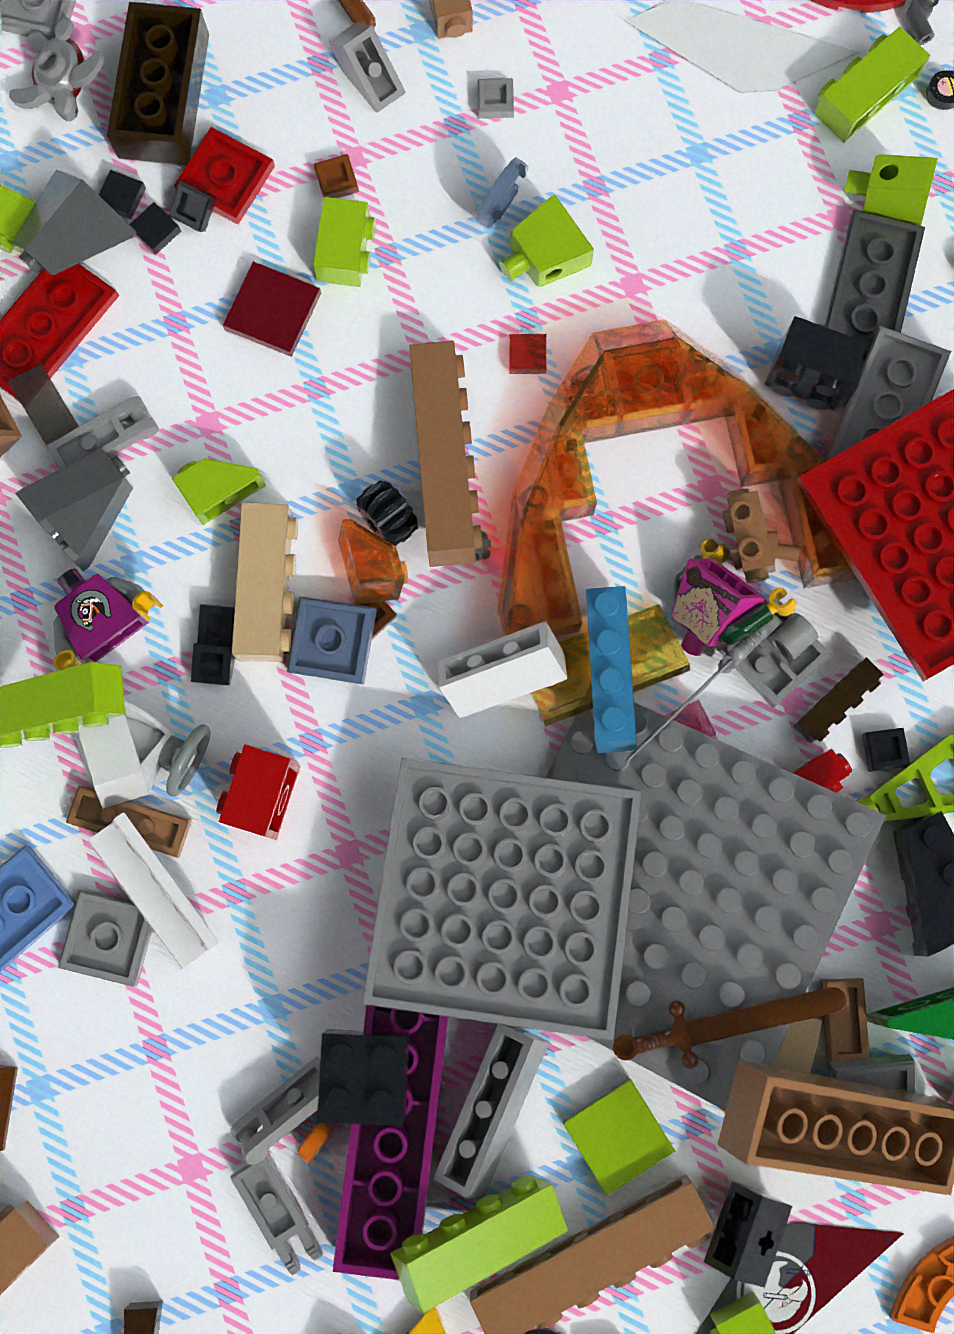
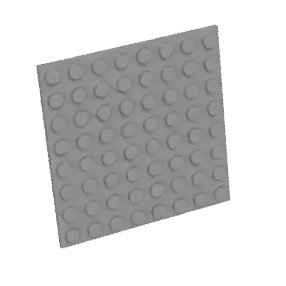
M591 684L545 778L642 791L614 1040L588 1038L613 1051L614 1041L621 1035H630L632 1037L645 1036L646 1034L649 1035L650 1033L653 1034L654 1032L657 1033L658 1031L670 1029L673 1027L675 1017L669 1012V1005L673 1001H681L684 1004L685 1013L683 1017L685 1021L806 993L887 815L675 720H671L630 761L625 762L633 751L598 754L595 744ZM634 703L638 747L668 717ZM791 1023L691 1046L692 1052L698 1057V1064L692 1069H688L682 1064L681 1058L684 1053L677 1045L664 1046V1048L660 1047V1049L656 1048V1050L652 1049L651 1051L639 1053L631 1061L726 1111L738 1060L772 1066Z

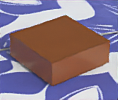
M348 154L313 163L323 198H340L359 192Z

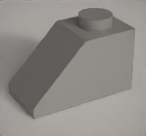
M356 22L328 41L344 74L375 112L378 113L406 93L372 25Z

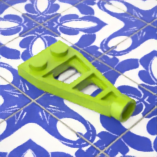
M954 733L942 738L912 761L909 766L904 767L868 796L855 801L876 811L879 809L880 813L887 815L884 823L924 817L942 811L943 814L953 813L954 794H939L930 775L932 770L946 759L954 760ZM916 778L927 801L920 805L904 808L897 797L896 789Z

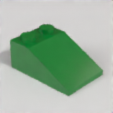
M954 987L867 1013V1022L890 1029L954 1040Z

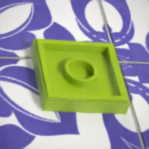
M631 1078L563 1121V1125L607 1196L675 1152L674 1147Z

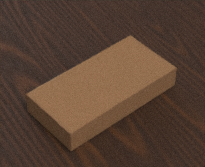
M820 979L821 989L836 987L842 990L846 996V1005L842 1011L823 1016L826 1061L870 1058L864 979Z

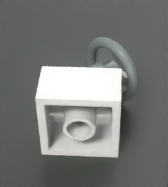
M125 701L126 714L109 718V725L102 727H83V725H80L79 738L102 809L149 795L161 766L170 769L166 783L167 794L171 797L180 795L190 783L204 757L211 736L209 726L205 724L197 726L184 742V740L170 735L169 730L147 712Z

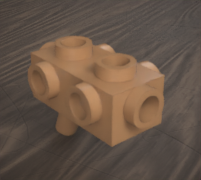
M742 488L726 494L729 509L722 511L726 532H735L738 546L730 548L735 570L743 568L746 583H757L767 580L769 578L768 573L776 572V558L799 562L802 546L779 543L777 531L766 530L757 490L749 492V489Z

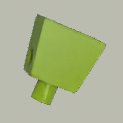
M879 154L875 156L871 173L849 170L845 193L866 196L863 212L921 226L938 158Z
M554 194L511 231L510 248L513 254L500 261V267L509 281H513L527 272L534 284L542 287L592 265L594 248L556 194Z

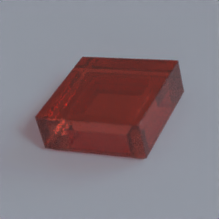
M509 334V374H546V334Z

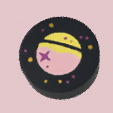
M943 70L931 78L926 88V97L933 107L940 110L954 108V71Z

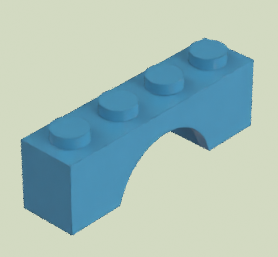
M626 586L586 589L594 733L597 752L599 754L634 751L637 748Z

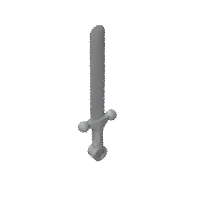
M773 614L772 621L736 644L719 661V670L627 757L625 762L630 761L720 673H730L782 621Z

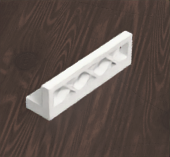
M124 812L114 818L110 825L88 839V843L181 969H184L206 951L211 950L220 943Z

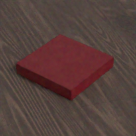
M253 261L223 323L224 330L292 357L321 296V289Z

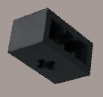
M731 1181L715 1227L716 1229L703 1262L733 1280L765 1288L793 1206L762 1190Z

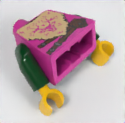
M711 538L705 539L702 542L700 548L702 555H696L693 559H689L687 565L674 579L675 603L671 614L673 620L687 630L680 647L683 651L693 656H701L706 645L721 646L735 644L772 621L774 613L788 616L796 610L797 606L794 598L789 599L782 605H778V602L787 595L784 588L773 589L769 595V603L765 605L763 603L765 599L763 595L721 565L728 560L729 550L724 544L718 546L715 540Z

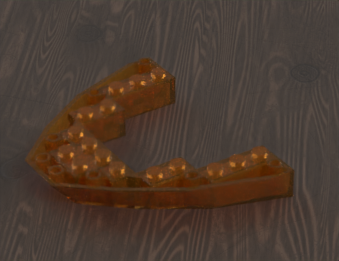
M663 319L593 332L547 406L512 493L497 606L502 636H507L544 621L547 622L554 636L580 632L583 622L562 521L594 516L597 500L584 443L725 417L741 488L774 481L779 483L793 545L802 546L800 560L797 563L803 589L857 579L796 482L800 475L825 462V459L810 441L736 369L667 320Z

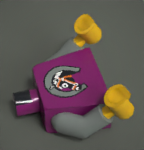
M73 568L66 571L57 580L67 595L54 605L58 616L53 621L56 651L53 666L59 671L81 665L82 663L77 658V655L85 663L98 662L150 623L151 618L148 616V611L151 607L157 605L161 609L163 604L140 585L115 576L105 580L99 574H96L85 581L77 569Z

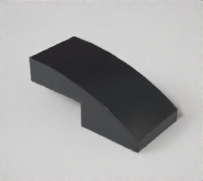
M200 604L197 643L193 644L190 682L227 686L231 684L235 657L232 655L235 607Z

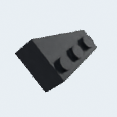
M942 811L920 817L893 831L901 880H904L908 903L906 905L907 916L911 920L914 956L930 957L954 945V833Z

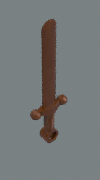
M828 987L685 1021L683 1017L685 1013L684 1004L681 1001H673L669 1005V1012L675 1017L672 1028L665 1031L662 1030L661 1032L658 1031L657 1033L654 1032L653 1034L650 1033L649 1035L646 1034L645 1036L632 1037L630 1035H621L615 1039L613 1051L619 1059L626 1061L632 1060L639 1053H644L648 1050L677 1045L684 1053L681 1058L682 1064L686 1068L692 1069L697 1066L698 1057L692 1052L691 1046L837 1013L845 1007L846 996L839 988Z

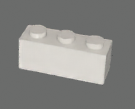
M546 621L438 661L439 689L459 719L482 712L487 708L509 700L517 699L539 689L553 686L567 679L565 654Z

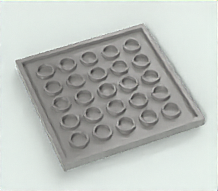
M401 758L362 1004L614 1040L642 791Z

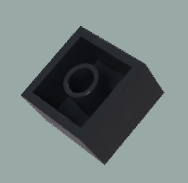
M794 316L778 347L764 385L772 387V390L779 395L786 397L796 396L804 399L810 406L816 409H830L834 411L853 384L868 343Z
M327 1029L324 1031L321 1039L317 1122L403 1126L406 1120L410 1033Z

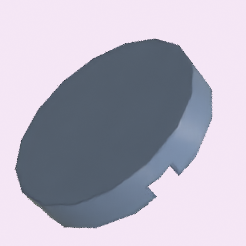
M518 157L512 159L504 168L488 192L477 214L476 221L487 229L493 227L492 222L500 220L517 195L519 185L515 182L518 176L526 178L529 169L528 165Z

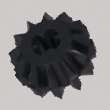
M380 480L374 485L368 486L356 498L357 510L362 515V519L384 544L395 547L400 542L403 543L412 536L411 534L418 529L417 516L413 513V508L391 483Z

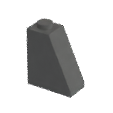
M56 170L12 244L22 252L18 258L34 272L38 273L42 269L51 275H55L133 238L137 232L86 182Z
M99 449L20 489L15 494L48 535L50 534L59 545H63L64 548L62 550L70 560L81 570L85 571L92 564L133 487L125 478L131 472L119 457L115 455L110 459L102 449Z

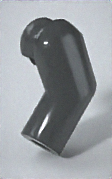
M912 0L906 12L907 23L919 45L928 43L935 36L928 18L939 0Z

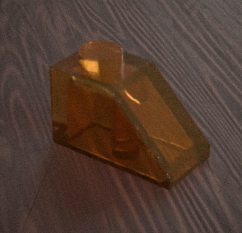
M343 519L338 542L354 605L398 600L403 584L408 582V570L405 561H400L396 546L352 519Z

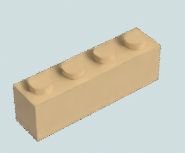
M242 503L232 655L238 661L284 662L285 652H290L292 631L291 629H286L287 614H293L294 592L288 591L289 577H295L296 554H291V539L297 540L299 524L298 517H293L288 504Z

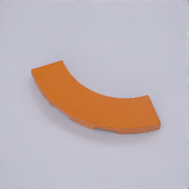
M954 1236L930 1250L910 1271L901 1285L889 1317L894 1322L934 1334L941 1313L954 1296Z

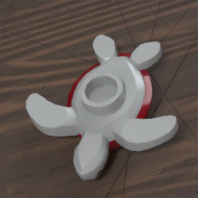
M68 17L57 24L55 36L49 40L39 32L29 35L28 42L35 50L39 51L32 67V81L34 85L23 89H12L9 92V98L14 105L25 109L37 108L48 101L54 102L57 114L66 122L73 121L78 116L76 98L81 88L89 84L96 77L104 64V56L99 51L94 52L87 60L84 59L79 46L69 38L74 25Z

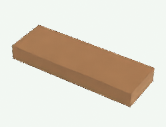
M78 786L66 823L98 833L110 825L114 818L124 812L151 850L180 858L192 820L131 801L102 809L95 790Z

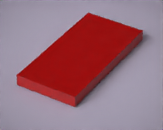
M79 263L55 275L42 270L0 319V389L27 408L119 297L118 292Z

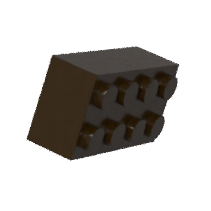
M129 1L107 137L118 159L177 165L188 164L191 157L209 41V32L201 8Z

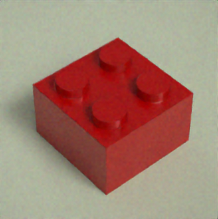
M244 744L242 752H236L232 759L229 774L233 776L229 791L224 790L219 798L216 813L221 815L218 822L277 841L301 766L291 758Z

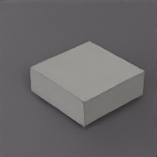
M513 78L477 79L478 119L514 118Z

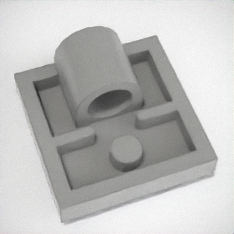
M774 613L782 623L735 667L772 708L776 707L832 655L817 640V631L811 623L798 613L788 616ZM740 641L732 645H726L720 653L725 656Z

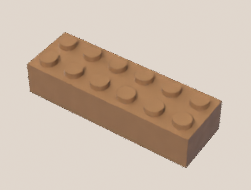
M738 1060L717 1145L743 1163L951 1196L954 1185V1105L934 1096Z

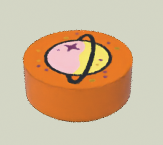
M319 1122L298 1148V1156L310 1164L330 1141L335 1130L326 1122Z

